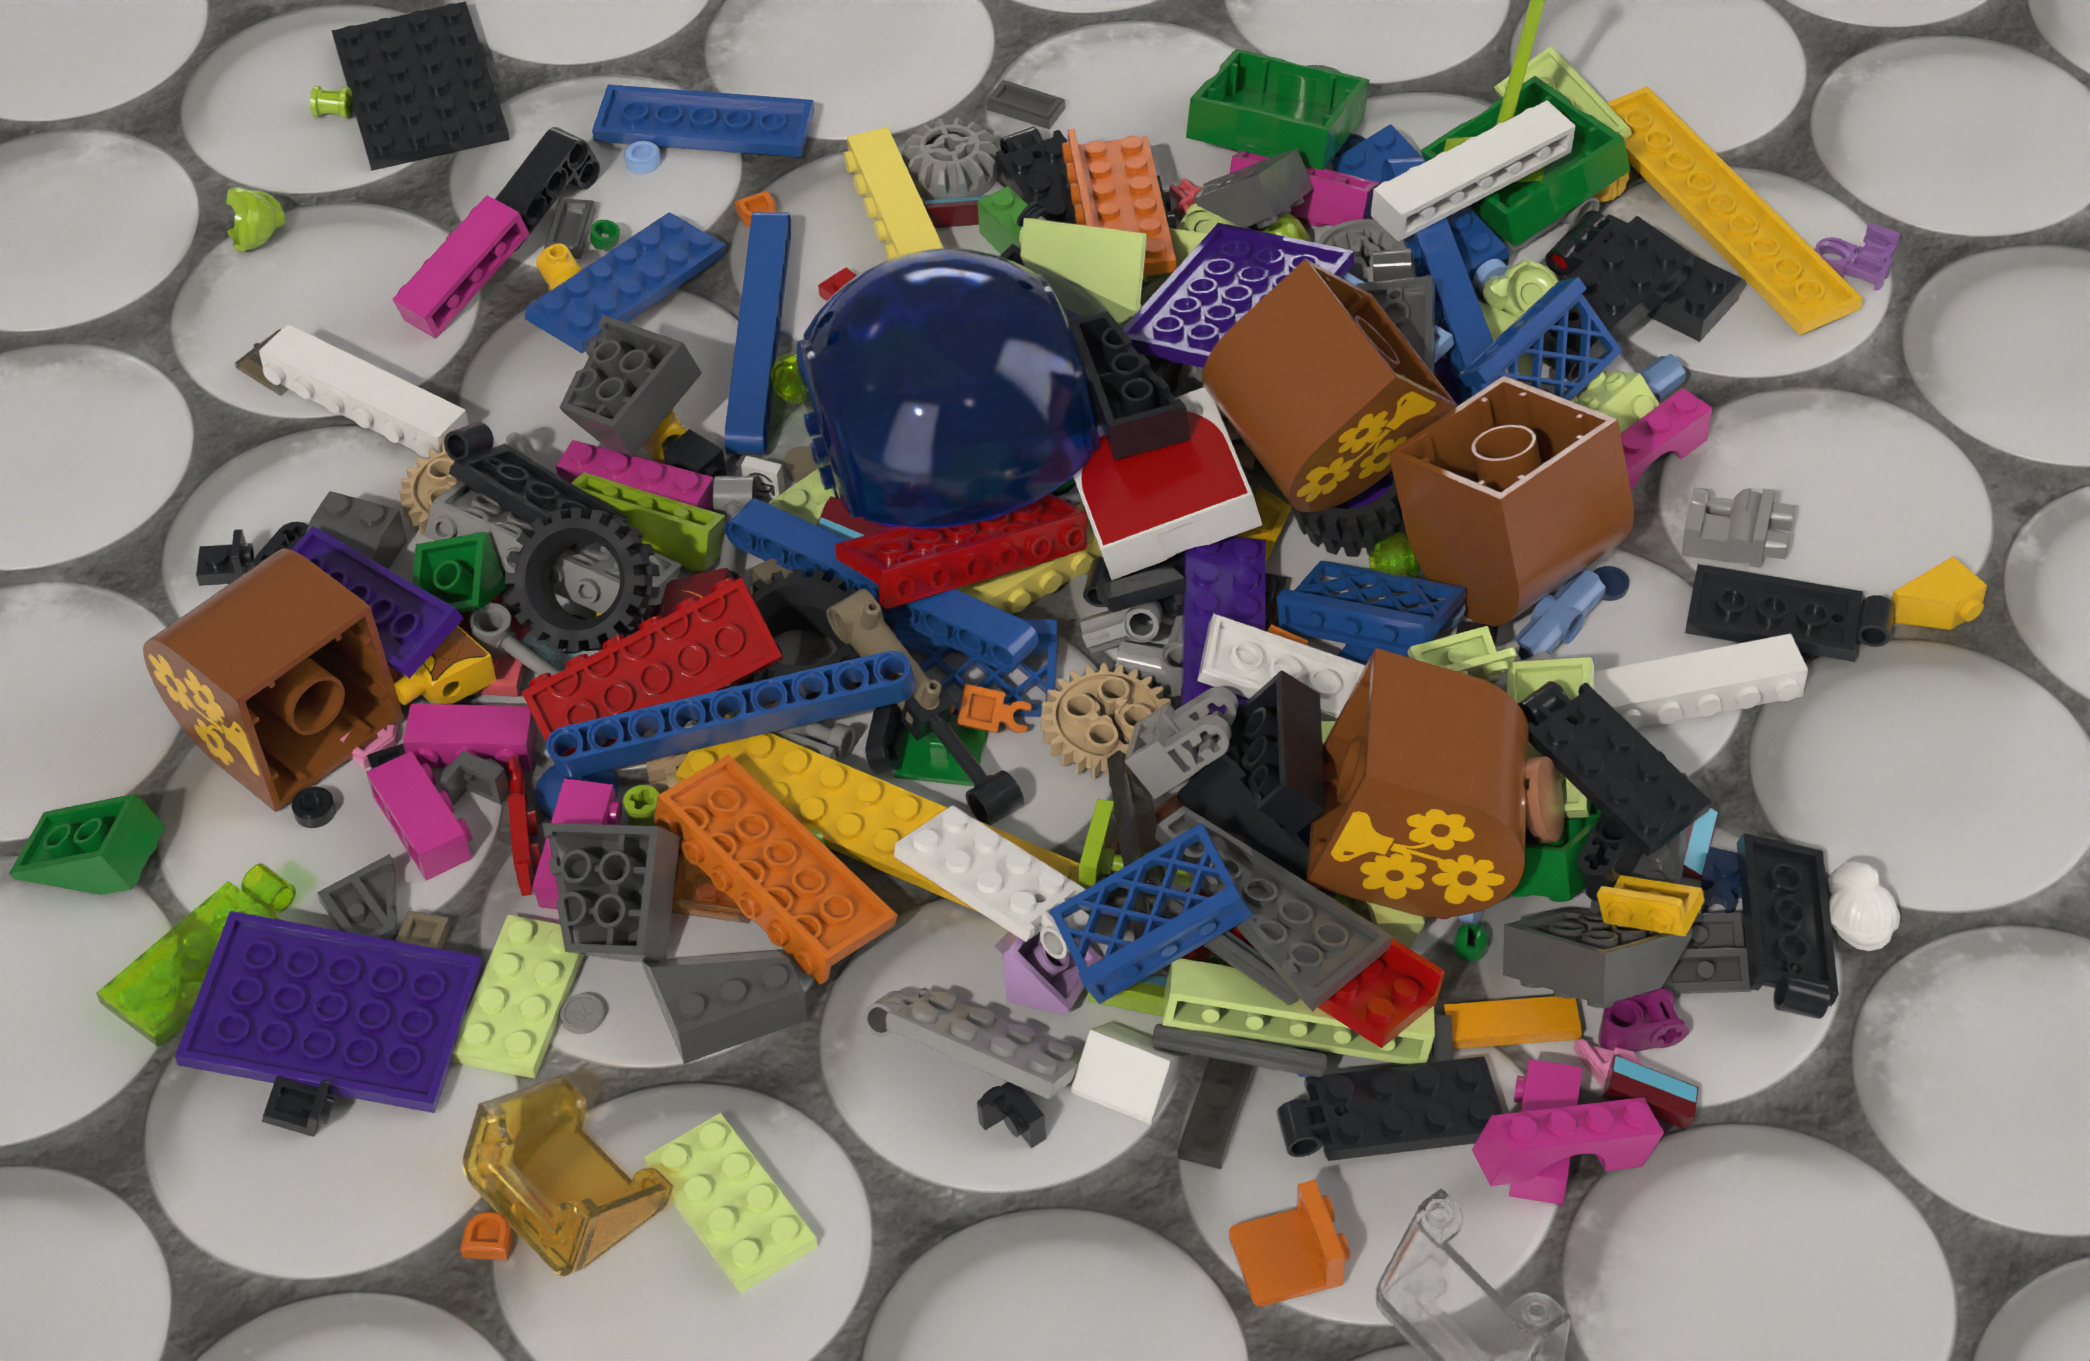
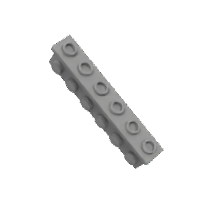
M459 481L432 502L425 536L436 541L485 532L490 537L501 570L507 573H515L516 564L507 562L510 552H520L523 545L516 540L522 532L532 533L535 529L526 520L513 512L501 509L498 503L483 494L473 492L467 484ZM597 542L576 551L566 549L553 567V590L557 595L602 614L612 605L619 591L620 574L618 565L612 554ZM655 553V555L649 557L651 564L659 565L660 576H652V586L660 587V595L671 580L678 578L682 564ZM650 598L649 603H648V606H649L656 598ZM641 618L638 623L641 624L644 618Z

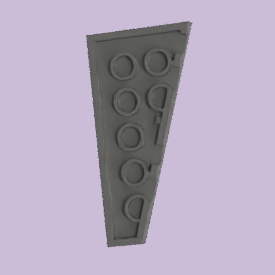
M1182 806L1157 824L1155 838L1161 845L1200 823L1205 826L1241 896L1253 914V917L1235 927L1312 1012L1389 950L1392 935L1187 807ZM1200 840L1187 847L1181 861L1199 865L1205 850L1202 841ZM1211 860L1209 867L1215 868ZM1186 871V873L1194 880L1196 873ZM1205 876L1201 887L1208 897L1226 888L1222 879Z

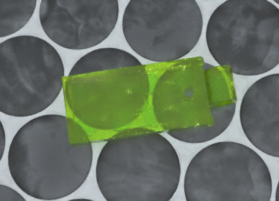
M256 864L245 874L241 884L242 891L229 881L226 882L96 993L99 1002L159 1047L188 1022L229 912L235 911L281 920L276 914L282 913L292 904L296 895V888L265 864Z

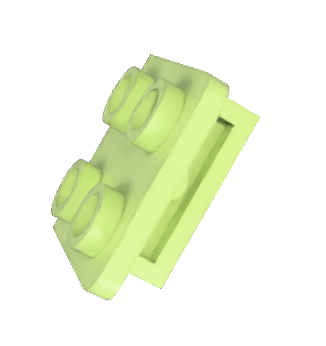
M1601 371L1571 400L1574 403L1618 419L1620 433L1660 405L1640 373L1622 371Z
M1488 626L1415 645L1407 651L1409 658L1474 676L1492 684L1500 680L1499 676L1509 670L1508 664H1511L1517 657L1515 648L1496 651Z

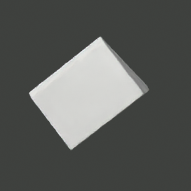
M1108 1022L1090 1029L1071 1092L1152 1125L1188 1062L1190 1054L1154 1047L1152 1045V1038Z

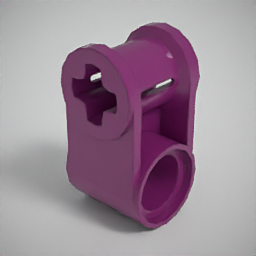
M1656 989L1645 994L1616 1001L1613 1007L1604 1008L1598 1033V1042L1602 1048L1614 1050L1615 1047L1638 1052L1674 1046L1686 1038L1689 1030L1686 1022L1679 1019L1674 1008L1675 997L1673 993L1667 989Z

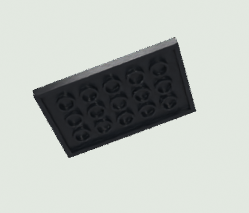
M466 1L331 30L346 85L352 90V105L371 171L510 140L508 128Z

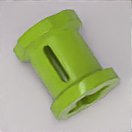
M313 86L310 95V109L313 117H321L322 114H333L349 119L353 109L351 100L352 90L349 87H343L341 90H323L321 86Z
M638 785L625 793L623 805L625 811L630 815L627 825L656 826L654 816L659 792L654 787Z

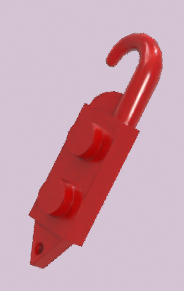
M511 755L508 758L510 781L508 808L513 863L521 896L532 895V885L535 879L534 868H538L541 858L539 843H532L531 837L532 835H539L536 810L528 811L527 790L518 757Z

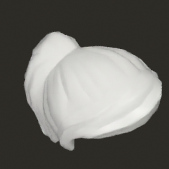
M1851 861L1841 864L1840 867L1831 873L1828 879L1829 891L1832 893L1829 900L1831 925L1842 939L1857 949L1866 951L1881 949L1890 942L1893 932L1899 927V910L1892 895L1879 883L1880 877L1877 869L1864 862Z

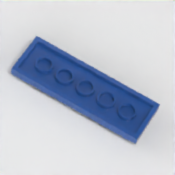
M608 84L592 129L593 140L623 144L649 141L662 147L802 157L814 114V101L810 99Z
M1389 124L1332 160L1331 163L1336 172L1381 184L1383 183L1382 167L1386 159L1423 157ZM1469 206L1446 217L1470 281L1473 280L1477 269L1486 261L1491 259L1503 261L1509 257L1505 244Z
M668 212L525 308V320L583 354L591 341H597L601 333L599 323L603 315L628 323L721 259L725 254L726 244Z

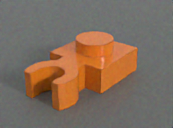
M964 684L955 725L995 734L998 732L1000 722L1004 723L1011 732L1023 733L1027 731L1028 726L1017 724L1013 719V714L1016 710L1029 712L1032 705L1024 701L1005 705L1003 704L1005 692Z

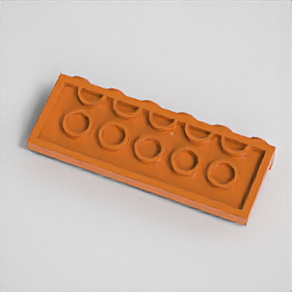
M1075 128L1067 129L1068 142L1062 143V150L1072 204L1074 205L1076 224L1145 233L1147 241L1143 276L1173 273L1177 269L1176 257L1148 136H1127L1119 140L1103 142L1096 140L1078 145Z
M729 754L657 796L654 816L655 825L679 835V848L683 851L687 860L700 867L711 878L712 883L718 890L725 892L739 906L741 912L747 918L753 919L767 933L774 945L782 947L795 960L799 969L803 973L810 975L818 984L821 985L829 979L832 965L895 926L897 914Z

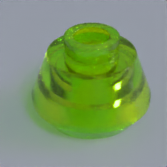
M786 353L779 356L773 365L771 373L772 384L777 394L792 404L805 402L808 399L806 382L816 363L811 358L798 354Z
M1397 532L1378 542L1375 550L1370 552L1369 564L1371 570L1395 576L1416 577L1417 560L1412 552L1408 537L1403 533Z

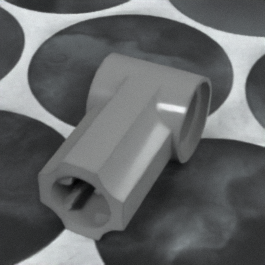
M1155 600L1115 612L1108 610L1082 618L1080 625L1086 648L1093 654L1119 646L1121 641L1124 640L1139 643L1152 640L1157 635L1162 621V606ZM1145 613L1151 617L1153 623L1145 626L1140 625L1135 621L1133 615Z

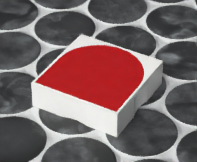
M1204 387L1176 397V399L1180 398L1187 408L1189 441L1113 460L1101 425L1060 440L1111 580L1166 561L1168 558L1187 549L1210 545L1262 525L1252 490L1216 403Z

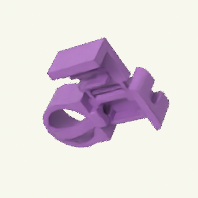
M1869 222L1863 239L1864 247L1859 246L1857 248V245L1848 243L1840 238L1830 237L1820 240L1816 244L1815 251L1842 278L1847 275L1874 284V290L1878 291L1883 287L1884 280L1890 274L1891 257L1898 247L1901 233ZM1823 254H1837L1841 256L1842 259H1828L1824 257Z

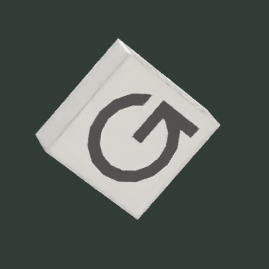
M750 456L745 457L741 464L742 476H755L757 495L775 499L785 492L782 464Z

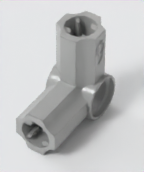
M1183 615L1176 616L1168 644L1164 648L1126 640L1121 641L1117 652L1115 669L1119 664H1122L1123 674L1128 675L1136 668L1138 669V679L1143 680L1151 676L1153 678L1152 682L1161 683V686L1167 693L1181 695Z

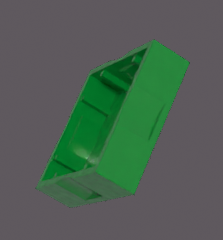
M1235 49L1220 65L1218 73L1206 80L1190 98L1186 138L1269 158L1297 148L1304 166L1323 170L1364 119L1370 79L1323 68L1299 65L1283 59Z
M1533 76L1523 83L1514 117L1528 108H1533L1545 101L1550 102L1575 125L1571 153L1546 165L1541 181L1513 182L1469 205L1473 212L1492 231L1513 247L1518 246L1631 171L1624 137L1594 116L1575 108L1564 95L1537 76ZM1504 96L1495 101L1478 116L1461 123L1421 149L1424 160L1427 162L1443 152L1447 139L1474 137L1494 128L1497 124Z

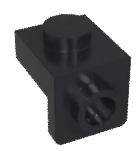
M276 1076L262 1122L314 1137L318 1122L327 1124L335 1098L327 1096L330 1082L321 1080L320 1086L317 1088Z

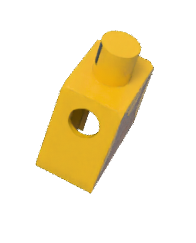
M457 625L410 679L404 676L396 681L394 686L399 702L403 705L408 704L420 695H423L431 704L451 705L493 684L497 679L491 655Z

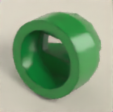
M610 220L594 222L590 232V240L594 248L608 252L616 247L620 236L619 226ZM603 233L608 234L609 237L603 238L602 235Z
M1465 923L1460 926L1454 935L1453 949L1455 954L1466 961L1482 959L1488 951L1489 939L1486 930L1479 924ZM1467 937H1475V946L1467 945Z

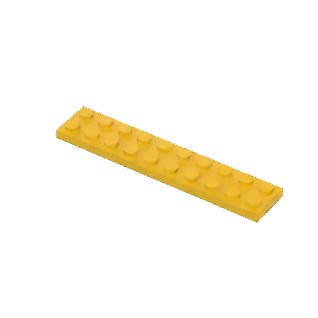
M1648 86L1606 102L1631 130L1632 135L1624 140L1629 163L1799 335L1861 309L1863 298Z
M726 714L724 718L730 719L733 717ZM772 733L689 751L675 773L676 782L680 783L729 754L800 823L809 829H815L823 834V839L827 841L830 849L979 912L894 857L895 843L948 809L945 806ZM980 822L1078 884L1080 863Z

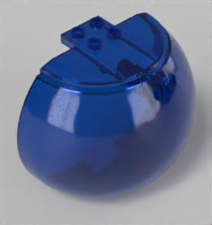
M939 248L906 253L885 260L863 271L839 289L814 316L804 332V339L799 340L797 343V376L801 397L807 414L803 415L808 436H815V438H812V443L809 444L815 466L823 465L818 470L824 490L832 489L834 497L840 499L842 506L854 518L863 516L864 520L909 528L951 527L992 519L1018 510L1050 494L1081 470L1093 456V451L1100 448V430L1088 376L1072 327L1051 285L1041 274H1035L1014 261L994 254L970 249Z

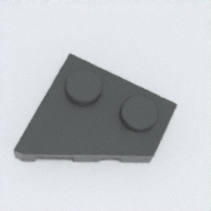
M390 854L317 892L320 903L340 931L387 940H395L397 938L395 866Z

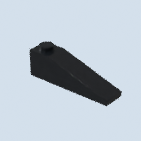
M1225 753L1189 778L1188 783L1180 789L1177 796L1185 807L1306 882L1309 848L1296 832L1284 825L1280 827L1276 820L1257 810L1253 794L1242 782L1246 778L1245 772Z

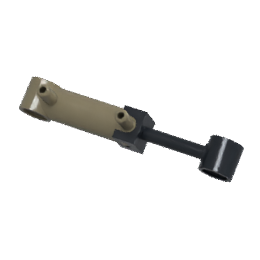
M860 589L826 610V614L832 630L845 644L850 643L860 657L886 651H898L908 658L916 679V689L909 699L896 703L902 711L901 721L917 741L934 732L968 776L974 787L966 792V800L975 818L991 826L1023 806L1024 797L1015 779L1004 770L994 775H987L949 726L948 722L951 721L956 703L939 681L927 677L883 620L881 607L872 594L866 589ZM893 673L886 680H897L903 673Z

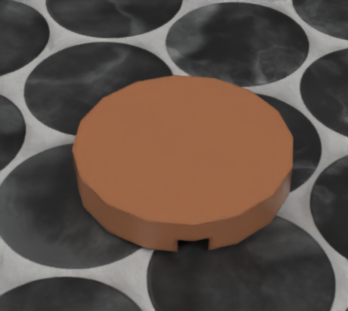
M1547 756L1534 757L1527 760L1526 779L1529 778V789H1526V823L1530 833H1532L1533 837H1538L1537 841L1540 844L1554 843L1561 838L1564 827L1562 786L1553 761Z

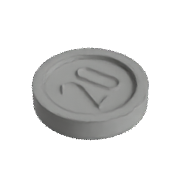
M582 993L571 996L561 1006V1022L569 1032L575 1034L590 1033L596 1030L604 1020L602 1002L591 994Z

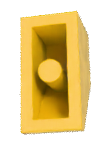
M1952 556L1893 591L1891 600L1894 604L1892 623L1951 630L1965 621L1971 622L1979 616L1984 608L1983 600L1987 585Z

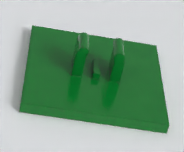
M952 716L951 721L948 722L949 726L980 765L987 732L955 725L957 716ZM909 731L902 763L894 771V778L974 786L934 732L917 741Z

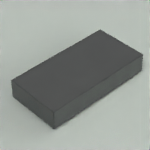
M1002 80L987 99V110L1050 130L1065 110V99Z
M559 198L544 249L553 244H563L570 250L575 259H581L596 211L595 201Z

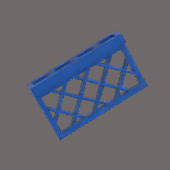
M1574 277L1557 282L1458 376L1466 387L1474 386L1478 392L1502 376L1517 381L1531 382L1532 387L1540 390L1541 384L1555 386L1554 395L1571 401L1622 352V349L1582 293L1587 289L1579 277ZM1574 305L1582 315L1581 329L1568 327V313ZM1547 331L1558 332L1557 353L1543 351V338ZM1567 334L1581 336L1580 356L1566 354ZM1590 337L1598 338L1607 350L1599 359L1589 358ZM1522 354L1533 356L1532 376L1518 374V360ZM1542 357L1556 359L1555 380L1541 378ZM1566 361L1579 362V377L1575 382L1565 381Z
M1320 561L1295 590L1283 589L1277 596L1279 625L1281 629L1289 633L1370 649L1378 648L1395 654L1409 656L1407 651L1410 647L1432 641L1466 599V587ZM1325 576L1337 578L1325 582L1321 581ZM1364 584H1371V585H1372V586H1368V587H1364V588H1360V589H1358V588L1356 587V586H1360V585H1364ZM1348 589V592L1330 595L1332 592ZM1400 591H1408V593L1396 596L1393 594ZM1380 596H1384V597H1385L1384 599H1380V600H1376V601H1372V602H1367V601H1366V600H1368V599H1372V598H1376V597H1380ZM1445 598V600L1430 602L1432 599ZM1416 603H1420V604H1421V606H1417V607H1413V608H1409V609H1405V610H1404V608H1403L1404 606H1408V605H1412V604H1416Z
M1022 619L1035 629L1039 638L1038 645L1028 656L1031 654H1048V663L1034 673L1022 661L1017 668L1028 679L1015 690L1001 679L1008 672L999 669L994 672L984 662L895 621V635L907 651L922 652L928 658L920 665L923 672L926 673L936 665L947 675L940 682L945 690L953 683L962 690L963 685L967 683L961 677L975 666L988 677L978 687L989 689L992 685L996 684L1007 695L1003 702L1005 705H1010L1017 701L1026 702L1021 695L1034 685L1046 694V702L1047 691L1049 689L1055 690L1058 654L1057 620ZM951 652L962 653L969 659L955 671L942 661ZM1046 675L1047 684L1042 680V678H1044ZM960 700L958 702H955L956 704L952 715H957ZM1030 704L1032 705L1031 711L1016 710L1013 716L1041 717L1042 704Z
M1202 823L1050 910L1079 970L1078 974L1084 987L1099 1004L1253 917L1250 908L1241 896L1208 831ZM1201 840L1205 850L1199 865L1181 861L1185 849ZM1211 860L1215 868L1209 867ZM1156 865L1168 867L1161 887L1143 883L1147 870ZM1177 870L1196 873L1189 893L1171 889ZM1205 876L1222 879L1226 887L1211 897L1199 895ZM1118 887L1130 889L1122 909L1105 905L1109 892ZM1139 892L1157 895L1150 915L1132 911ZM1167 897L1185 901L1181 914L1173 919L1160 917ZM1080 909L1091 911L1084 931L1069 928L1065 918ZM1101 913L1119 917L1112 937L1094 933ZM1129 919L1147 923L1144 933L1140 938L1133 942L1122 939ZM1075 938L1081 939L1079 945L1077 944ZM1091 941L1108 945L1104 958L1088 966L1085 956Z

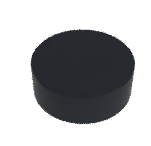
M322 787L306 788L300 791L292 801L295 820L299 825L306 828H318L326 825L333 819L336 812L332 794Z

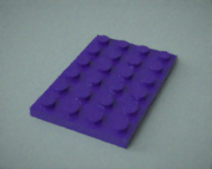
M1217 223L1122 329L1132 340V346L1139 354L1143 353V355L1165 359L1172 363H1183L1204 368L1210 353L1225 333L1304 259L1343 278L1354 265V251Z
M230 911L175 1054L176 1063L178 1066L274 1083L276 1076H280L319 1088L321 1080H326L330 1082L328 1094L435 1113L453 1059V1051L483 967L482 957Z

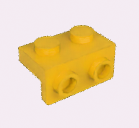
M1623 875L1619 876L1613 888L1601 886L1597 892L1604 923L1685 937L1705 901L1702 888Z

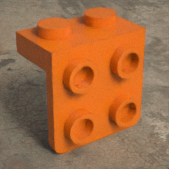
M1315 1179L1297 1185L1296 1209L1236 1224L1229 1229L1231 1246L1251 1300L1256 1306L1263 1307L1343 1285L1345 1261L1350 1260L1349 1246L1343 1233L1336 1234L1332 1223L1335 1222V1213L1331 1199L1328 1195H1321Z

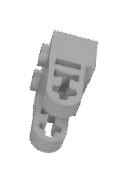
M1214 687L1176 710L1167 703L1135 724L1124 762L1154 799L1167 791L1170 794L1176 793L1188 783L1191 776L1221 757L1227 751L1231 738L1230 726L1235 720L1238 709L1236 696L1226 688ZM1212 703L1218 707L1223 704L1226 706L1224 715L1219 710L1207 715L1210 712ZM1219 734L1217 743H1215L1214 740L1210 739L1213 736Z

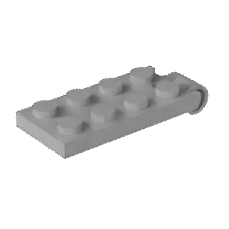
M925 987L920 990L919 998L906 995L900 991L889 992L867 1007L864 1012L863 1020L865 1027L875 1036L884 1037L892 1032L897 1033L1047 1099L1053 1097L1075 1078L1082 1054L1075 1052L1074 1048L1065 1042L1049 1041L1035 1035L1034 1031L1025 1025L1009 1024L995 1018V1014L990 1010L980 1007H969L956 1001V997L950 993L932 991Z

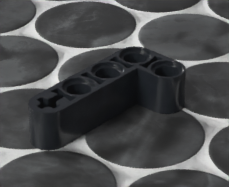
M552 127L540 139L495 200L519 212L530 235L569 183L586 190L595 184L600 173V164L585 140L559 127ZM525 240L519 245V247L515 251H517L522 246Z
M1601 813L1577 861L1585 894L1594 901H1598L1597 892L1601 886L1613 888L1620 875H1630L1642 852L1603 813Z

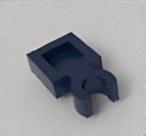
M1714 847L1709 848L1700 886L1702 890L1706 891L1704 893L1705 901L1701 907V913H1708L1709 907L1713 904L1722 905L1725 908V913H1734L1735 898L1742 899L1738 853Z

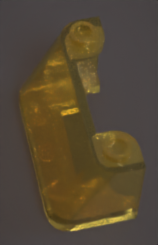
M563 1075L479 1103L463 1154V1169L470 1184L499 1214L507 1219L509 1225L558 1275L568 1276L586 1268L662 1211L668 1204L674 1186L653 1167H646L637 1171L631 1180L582 1130L587 1109L586 1100L582 1093Z

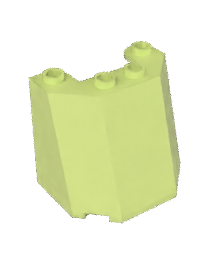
M1024 218L1023 227L1019 235L1021 245L1020 256L1035 293L1082 317L1108 311L1119 326L1124 327L1141 308L1142 280L1145 279V282H1151L1161 276H1165L1168 279L1172 274L1143 276L1147 241L1145 233L1047 221L1037 218ZM1169 228L1177 267L1208 233Z

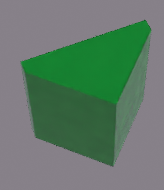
M485 532L416 544L412 583L453 606L459 613L483 609L507 588L490 537Z

